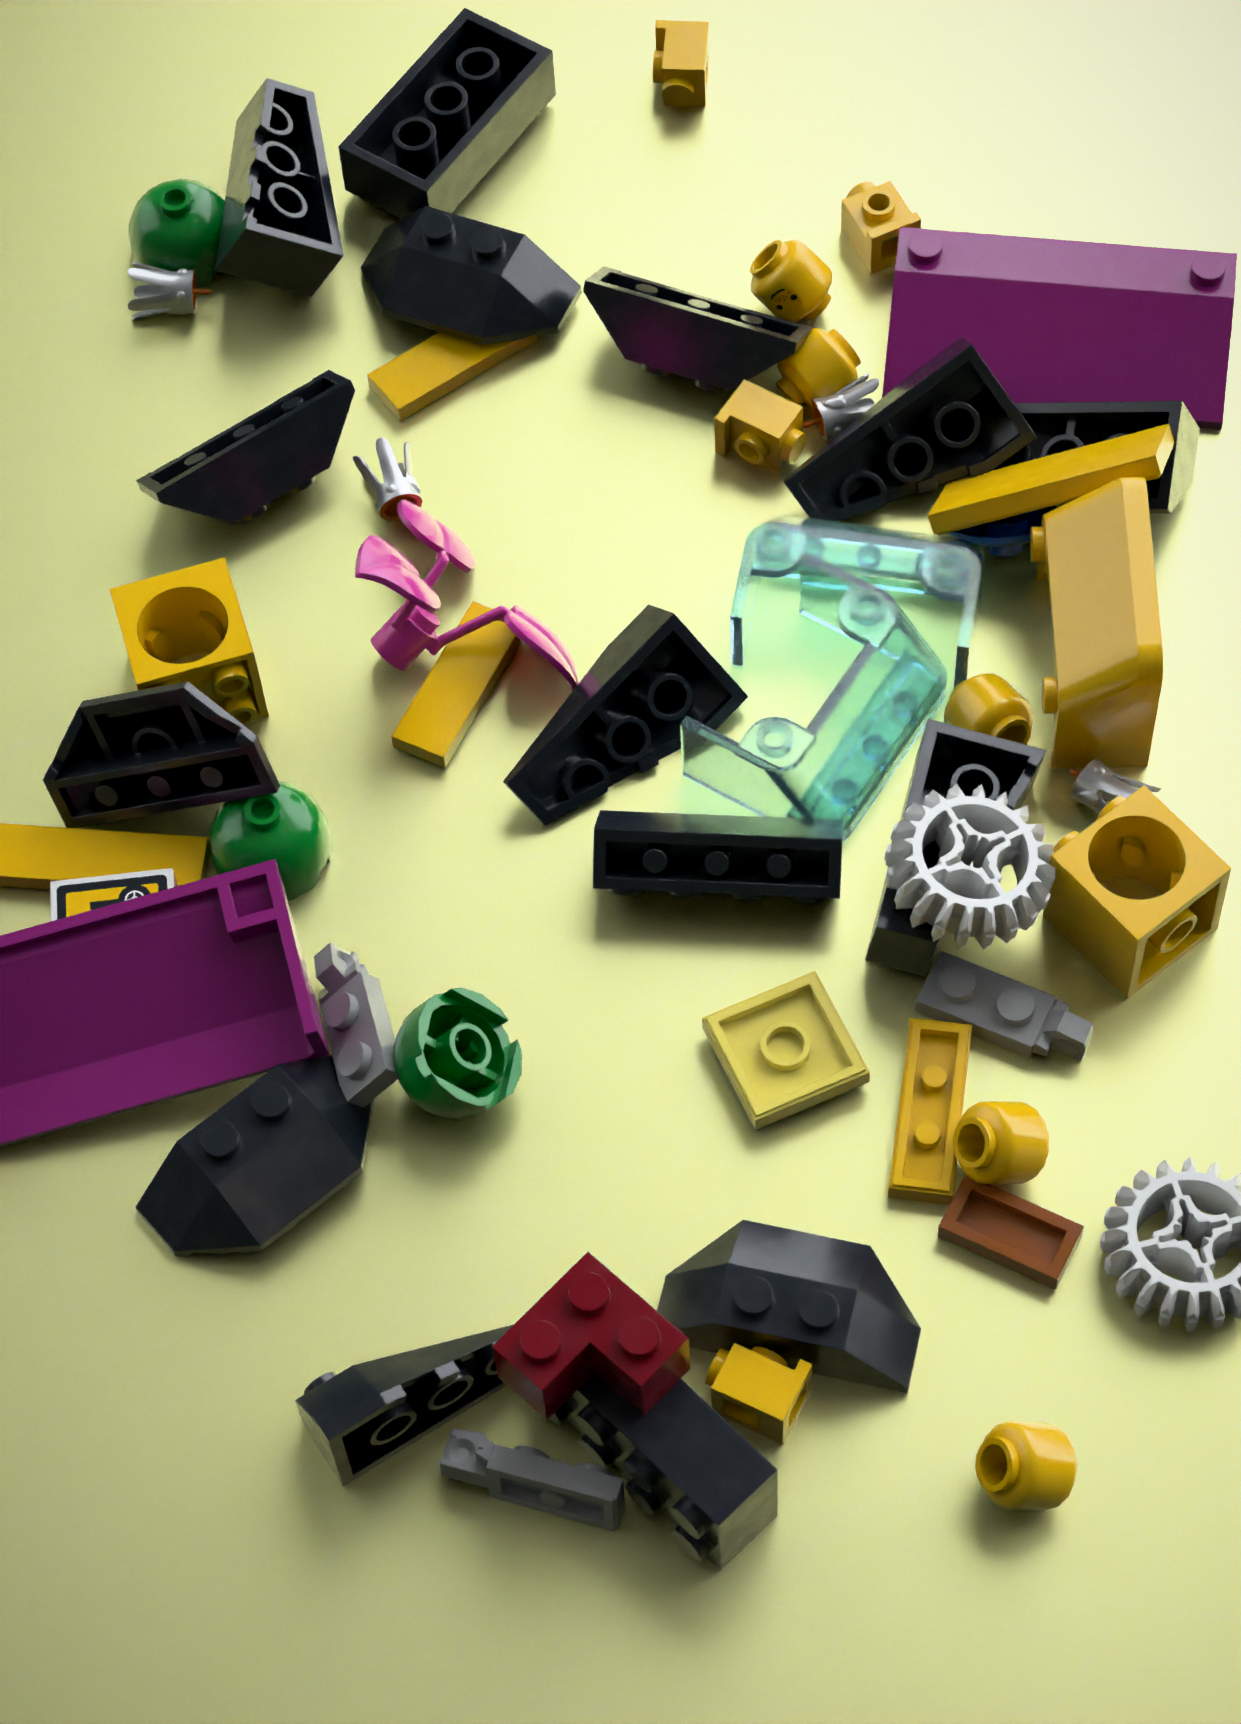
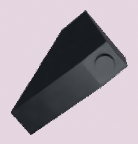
M961 337L914 371L787 476L783 482L816 528L880 508L883 504L916 493L923 494L938 489V486L968 476L972 478L990 472L1037 438V436L974 346Z
M1183 401L1014 403L1037 438L993 469L1004 468L1169 424L1174 439L1173 448L1160 478L1146 481L1149 514H1171L1193 483L1200 428Z
M648 604L606 647L504 779L503 783L542 824L547 825L607 793L608 787L636 772L644 773L659 765L658 761L685 746L691 748L708 739L749 696L674 613Z
M513 1325L355 1364L339 1374L337 1372H329L312 1381L305 1389L304 1395L295 1401L303 1425L342 1486L352 1482L506 1387L507 1385L498 1378L492 1346Z

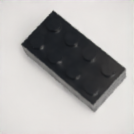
M464 8L338 146L345 190L400 219L424 206L452 213L556 96L553 50Z
M593 1373L549 1418L557 1425L566 1420L582 1436L578 1442L595 1464L606 1469L612 1465L629 1481L625 1485L627 1492L645 1512L653 1515L656 1511L661 1512L676 1527L672 1533L680 1546L697 1561H701L706 1556L720 1571L778 1516L777 1469L682 1379L643 1416Z

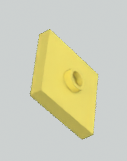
M816 971L702 1017V1028L755 1130L870 1082V1071Z

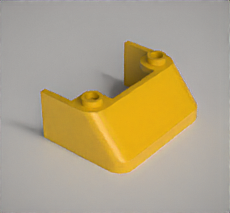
M1120 477L1043 514L1041 527H1031L1030 556L1031 562L1037 563L1036 578L1037 580H1048L1055 662L1053 677L1042 678L1043 714H1054L1055 729L1051 752V769L1085 768L1094 759H1099L1107 767L1148 766L1163 681V645L1148 493L1145 477Z

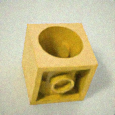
M225 557L109 589L138 690L188 681L244 726L251 724L254 720L269 717L254 651ZM199 652L210 653L206 657L194 662L183 664L172 663L178 658L188 654Z
M1145 785L1126 799L1123 796H1118L1111 800L1098 814L1096 822L1080 834L1077 831L1066 834L1053 847L1054 853L1051 855L1050 865L1056 868V878L1049 890L1051 896L1043 911V917L1126 999L1130 998L1218 929L1231 867ZM1113 878H1134L1154 886L1162 895L1144 900L1127 899L1111 893L1100 883Z

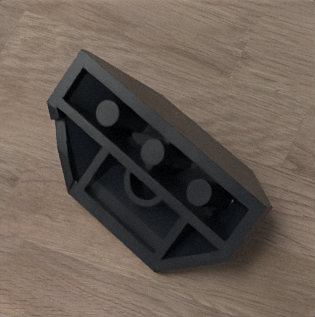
M424 206L385 227L361 266L362 275L366 283H368L383 315L481 345L519 340L540 332L544 336L560 333L582 294L581 285L525 234L429 206Z
M606 266L600 268L584 281V294L626 360L642 364V368L646 372L654 375L671 376L677 374L693 379L696 386L708 391L721 392L726 389L732 390L739 386L744 379L749 380L791 356L804 345L813 327L780 319L623 273Z
M327 370L307 384L286 394L187 453L166 463L152 473L150 472L137 479L136 482L141 491L162 504L233 524L237 521L246 522L252 520L266 511L268 503L285 493L293 494L308 488L314 483L316 475L330 468L355 388L351 380L331 370Z
M188 681L82 701L43 778V782L66 828H77L275 794L281 787L258 736Z
M332 1055L277 1064L176 1141L136 1205V1211L175 1256L193 1255V1252L219 1254L262 1251L362 1173L369 1137L370 1120L375 1103L374 1099L364 1108L347 1101L339 1085Z
M742 1220L668 1273L665 1277L657 1309L662 1316L689 1338L690 1348L717 1353L721 1348L730 1351L734 1343L749 1350L756 1346L763 1347L780 1355L787 1362L788 1367L794 1370L799 1360L802 1359L812 1364L813 1374L907 1394L921 1334V1327L870 1245L748 1220Z

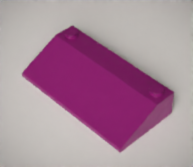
M900 227L882 398L914 371L956 340L963 337L974 346L1013 403L1183 401L1199 428L1222 430L1235 299L1237 253Z
M275 859L0 936V1147L263 1074L277 1064L316 1059L330 1055L316 997Z

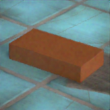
M965 1174L938 1226L937 1237L1056 1290L1082 1238L1084 1226L991 1184L977 1183Z

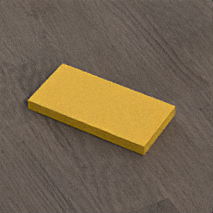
M1165 424L992 470L972 478L966 477L947 483L927 515L933 534L942 535L1069 502L1120 477H1145L1146 481L1160 478L1174 445L1170 426Z

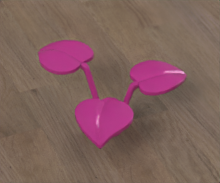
M403 499L397 505V511L404 525L420 541L436 551V562L424 580L419 577V572L413 563L383 538L371 535L361 544L356 559L355 577L383 584L406 598L405 603L371 638V644L375 650L393 667L405 671L425 649L435 656L443 646L489 623L502 621L518 638L545 658L566 678L571 692L579 684L574 660L564 642L550 627L518 605H514L511 609L499 606L437 636L435 630L440 625V621L434 613L440 608L441 603L432 587L449 561L463 572L469 573L475 567V559L468 545L458 534L433 518L416 504Z

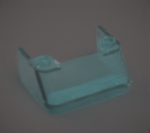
M786 515L769 518L754 528L745 540L730 614L731 668L743 670L761 577H791L931 595L942 600L963 602L964 607L956 654L955 688L959 683L967 680L969 676L985 573L984 553L978 545L953 536Z
M805 552L800 559L799 613L865 646L807 728L786 718L767 717L755 722L738 743L686 716L680 724L682 775L762 817L843 820V841H845L853 833L926 727L928 719L932 718L946 696L948 676L942 661L887 591Z

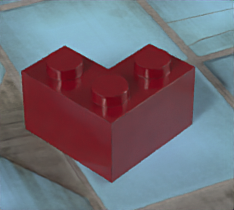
M589 1252L567 1271L492 1346L498 1378L546 1420L593 1373L641 1415L645 1416L690 1370L689 1338Z

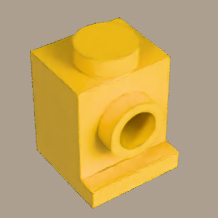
M656 20L653 83H662L663 105L706 107L710 64L709 22Z
M870 181L859 183L849 191L845 199L841 200V230L870 274L895 265L900 227L921 228V218L917 212L912 213L891 181L875 186ZM896 237L895 239H892V240H890V241H887V242L881 244V242H883V241H885V240H888V239H890V238Z
M746 379L741 382L714 418L715 453L725 457L730 450H733L744 460L752 464H762L778 473L786 463L793 464L797 461L807 439L806 433L803 432L802 406Z
M734 1343L730 1351L721 1348L714 1357L705 1380V1384L711 1387L712 1408L720 1416L783 1445L812 1389V1364L800 1359L795 1370L788 1367L787 1362L780 1355L763 1347L756 1346L749 1350Z

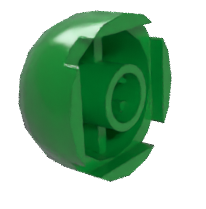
M188 179L165 181L149 189L137 202L129 222V239L134 262L172 272L182 268L195 270L197 288L204 287L215 281L213 274L217 272L215 271L225 203L223 197L213 188L197 180Z
M278 781L281 787L275 794L224 802L216 811L210 829L212 858L218 875L275 859L287 900L290 901L313 889L321 879L319 873L326 866L327 859L330 863L333 849L327 818L312 795L294 784Z
M453 988L445 993L435 994L416 1007L404 1019L394 1043L393 1063L397 1071L398 1081L408 1097L426 1112L445 1118L458 1119L484 1113L511 1095L522 1074V1051L518 1039L510 1044L508 1034L502 1027L509 1020L502 1010L484 995L465 988Z

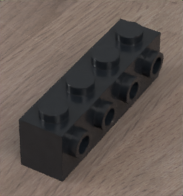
M600 810L594 827L593 888L608 889L612 893L621 895H635L644 891H667L678 897H699L705 895V893L730 894L734 898L743 900H758L766 896H789L801 902H822L828 898L840 899L843 820Z

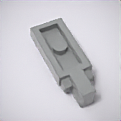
M330 942L314 956L316 978L325 987L319 993L318 1001L322 1004L320 1005V1010L339 1085L348 1102L364 1108L398 1080L397 1071L393 1063L395 1037L379 978L369 975L365 965L359 964L357 953L353 951L351 953Z
M940 951L915 1004V1011H918L921 1015L936 1021L972 1025L971 1035L1028 1058H1031L1033 1053L1047 1056L1049 1050L1053 1049L1081 1061L1092 1039L1094 1023L1069 1012V1005L1060 999H1056V996L944 951Z
M452 1429L440 1460L442 1476L489 1488L491 1498L612 1531L615 1528L618 1529L625 1510L623 1478L615 1477L608 1469L592 1463H581L578 1466L552 1460L546 1453L529 1446H517L511 1449L496 1445L488 1440L485 1433Z

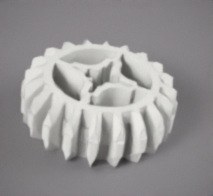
M957 783L948 790L946 799L932 790L925 797L923 805L913 802L906 809L903 820H899L893 827L890 836L892 843L888 845L884 857L885 865L889 867L886 875L887 888L897 890L894 898L896 909L914 908L910 917L912 928L925 922L933 926L931 931L933 942L940 939L944 932L955 935L954 940L958 950L966 945L969 937H975L983 950L992 944L995 935L1008 943L1011 939L1015 938L1019 928L1027 931L1034 924L1038 913L1045 909L1051 896L1049 890L1056 878V868L1050 865L1051 855L1054 853V845L1042 842L1045 835L1044 823L1026 824L1029 817L1028 805L1014 811L1007 807L1008 798L1006 792L998 796L994 801L985 798L982 784L973 790L972 796H965ZM935 840L940 847L939 860L936 866L928 869L922 850ZM1011 864L1016 875L1017 886L1005 893L1000 885L1002 880L1000 873L1004 866Z
M1191 1156L1184 1160L1181 1172H1175L1165 1159L1157 1165L1156 1178L1140 1169L1134 1175L1133 1188L1122 1185L1115 1196L1117 1206H1110L1105 1213L1103 1223L1109 1230L1102 1233L1100 1248L1102 1252L1110 1254L1106 1257L1104 1264L1106 1275L1120 1277L1116 1285V1292L1119 1298L1138 1294L1134 1307L1138 1316L1147 1313L1152 1307L1160 1310L1158 1323L1162 1328L1171 1323L1173 1315L1183 1317V1325L1188 1333L1196 1329L1198 1318L1201 1316L1205 1317L1214 1330L1223 1325L1225 1311L1238 1320L1241 1318V1262L1234 1270L1215 1280L1212 1274L1215 1265L1214 1260L1225 1257L1228 1249L1239 1246L1241 1249V1173L1225 1181L1219 1178L1221 1168L1217 1161L1208 1167L1207 1173L1196 1172V1164ZM1199 1209L1207 1211L1213 1215L1203 1213ZM1166 1210L1165 1228L1154 1231L1152 1239L1139 1242L1137 1231L1140 1226L1154 1214ZM1180 1234L1182 1235V1238H1183V1240H1181V1241H1179ZM1199 1247H1201V1248H1200L1199 1255H1198L1197 1250H1196V1249H1193V1248H1199ZM1164 1273L1177 1275L1183 1281L1171 1278Z

